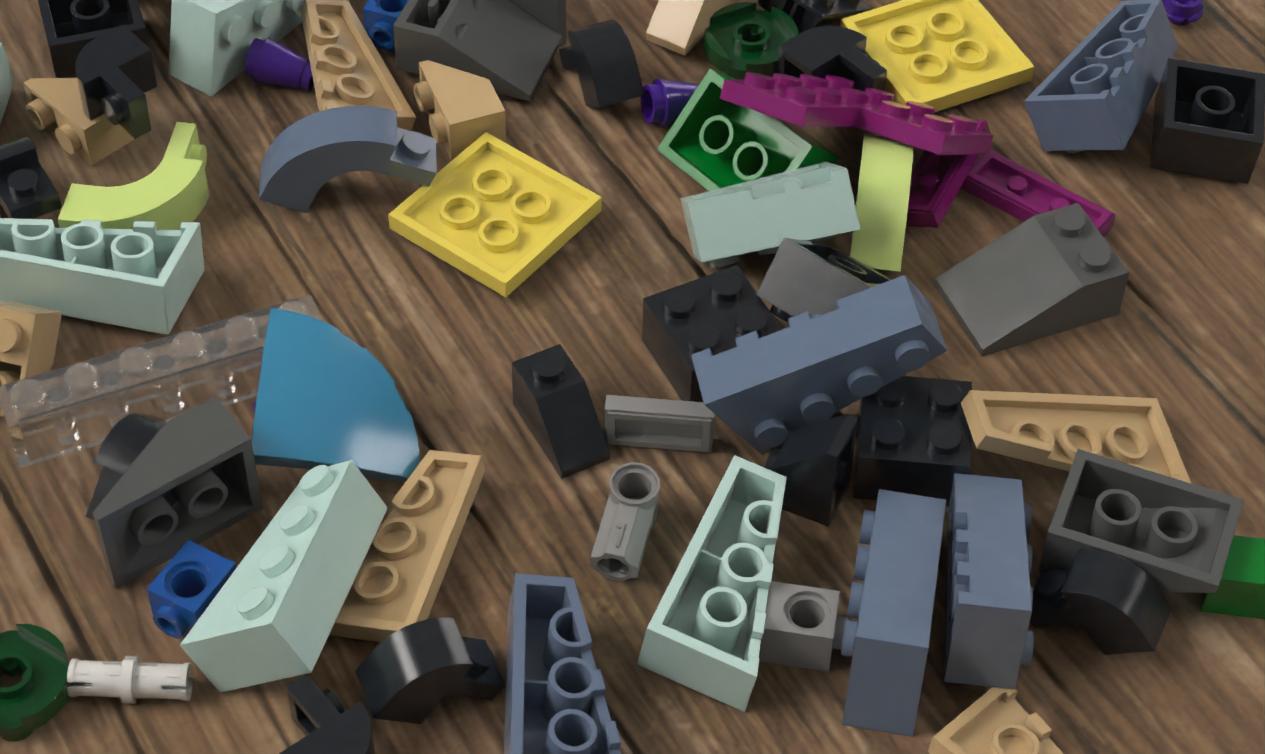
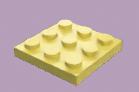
M901 0L841 19L840 27L857 31L867 37L865 54L871 59L876 60L887 70L885 91L894 94L893 102L906 105L907 101L919 102L936 108L935 112L1030 82L1033 78L1035 66L979 0Z
M485 132L436 174L429 187L422 185L388 214L389 228L506 298L602 211V197Z

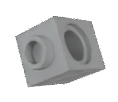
M771 581L766 606L760 661L829 672L832 649H842L846 619L848 620L847 615L837 614L840 591ZM800 626H808L811 628H802Z

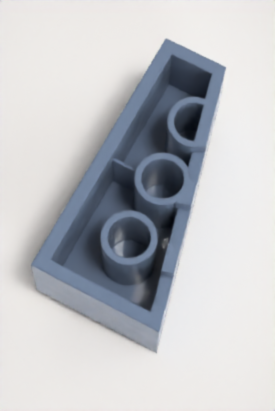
M1162 0L1121 1L1024 101L1043 151L1077 153L1083 150L1125 149L1161 81L1168 57L1173 58L1178 49Z
M905 275L837 300V310L826 314H809L807 311L788 318L790 327L759 338L757 331L735 338L737 347L713 355L710 348L692 354L691 357L704 405L762 454L771 448L783 444L792 430L827 420L841 409L865 396L874 394L881 387L912 370L921 368L928 361L948 351L930 301Z
M954 473L947 527L944 682L1015 689L1020 666L1030 667L1034 635L1033 631H1028L1033 604V588L1030 587L1029 578L1032 566V545L1027 544L1026 537H1029L1031 528L1032 504L1024 503L1022 480Z
M879 489L876 510H864L859 543L870 545V547L858 545L853 579L862 580L864 583L852 581L847 613L848 617L858 618V621L846 619L841 655L852 657L842 725L913 737L929 648L946 499Z
M515 573L507 620L504 754H621L620 736L616 722L611 721L604 697L606 691L601 670H597L591 651L592 639L574 578Z

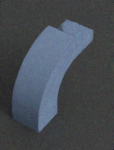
M344 106L311 114L286 128L269 147L260 165L259 200L307 213L317 192L327 181L338 175L354 171L378 172L429 187L437 174L436 138L397 127V111L386 108Z

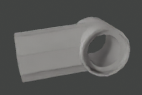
M630 462L623 464L615 469L610 477L609 497L590 558V568L602 574L604 579L624 582L626 579L638 577L651 528L658 519L660 479L650 466L643 463ZM629 497H638V498H640V499H639V500H630V499H627V498H629Z

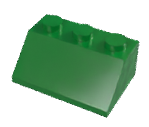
M712 68L708 70L657 148L659 152L708 191L822 162L836 164L840 158L798 125L720 99L724 79L734 78Z

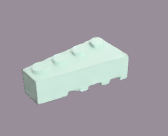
M0 218V302L13 301L61 311L64 316L169 335L204 272L200 222H181L180 230H156V223L153 221H134L133 229H103L102 220H81V223L67 228L54 227L52 219Z
M734 455L646 629L637 665L745 712L758 673L759 651L765 626L766 604L772 579L775 544L778 538L787 477Z
M352 460L331 466H316L301 478L297 487L181 642V648L220 693L312 673L388 509Z

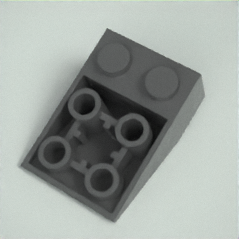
M408 0L393 25L397 69L419 74V62L430 60L487 78L497 94L526 101L532 99L562 42V35L509 0Z

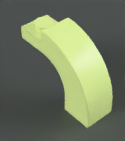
M176 122L163 160L152 173L136 182L112 187L72 183L57 219L59 228H67L81 223V220H102L103 229H133L134 221H153L156 223V230H180L181 222H193L203 210L210 196L205 172L207 150L205 145L199 143L196 124Z
M864 134L856 199V210L861 229L853 231L850 256L872 269L900 272L914 146L884 136Z

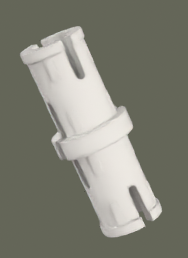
M125 656L122 662L90 661L73 658L69 663L67 682H74V684L68 685L67 692L69 697H120L123 704H135L136 698L189 701L192 695L193 677H188V675H192L193 666L191 662H185L184 664L141 662L138 656Z

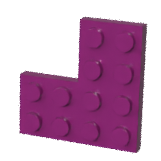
M747 72L745 80L724 79L720 99L801 127H858L938 155L989 154L994 136L976 130L978 122L973 119L958 115H949L948 119L935 116L936 108L930 105L907 101L906 105L893 102L894 94L874 88H866L865 92L853 89L854 81L833 75H826L825 79L807 74H800V78L774 73L772 78L762 74Z

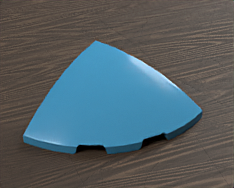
M271 308L262 356L252 433L255 464L311 470L319 465L331 466L352 460L366 479L406 482L420 463L418 439L410 411L406 409L404 401L395 387V381L384 366L366 348L359 346L352 339L339 332V329L307 315Z

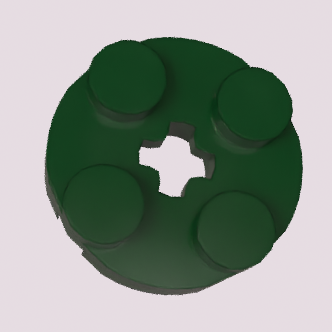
M752 2L735 3L719 9L710 18V26L705 30L704 51L708 60L716 68L734 79L745 80L747 72L769 77L773 76L774 73H777L779 46L798 35L796 23L787 13L775 7H771V13L756 10L757 3ZM748 38L752 42H746L743 39Z
M16 624L18 630H8L0 633V676L6 674L13 677L19 671L24 672L21 677L22 681L17 685L2 687L0 682V736L9 742H18L26 739L35 728L51 720L62 709L69 697L67 692L68 685L74 684V682H67L69 662L61 641L50 631L32 624Z

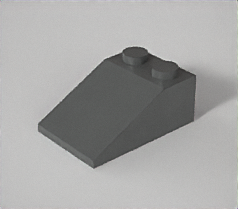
M1076 203L1032 216L935 278L934 285L982 357L1119 315L1129 271L1080 204Z
M216 396L196 407L186 409L179 416L167 421L92 512L109 579L115 589L172 559L187 540L199 544L263 509L251 438Z
M1078 449L1047 532L1038 573H1042V570L1070 568L1073 566L1080 549H1093L1118 555L1134 563L1153 579L1161 592L1216 593L1244 500Z

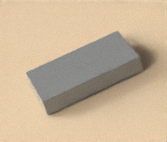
M606 395L604 437L607 445L712 452L715 414L704 405V402Z

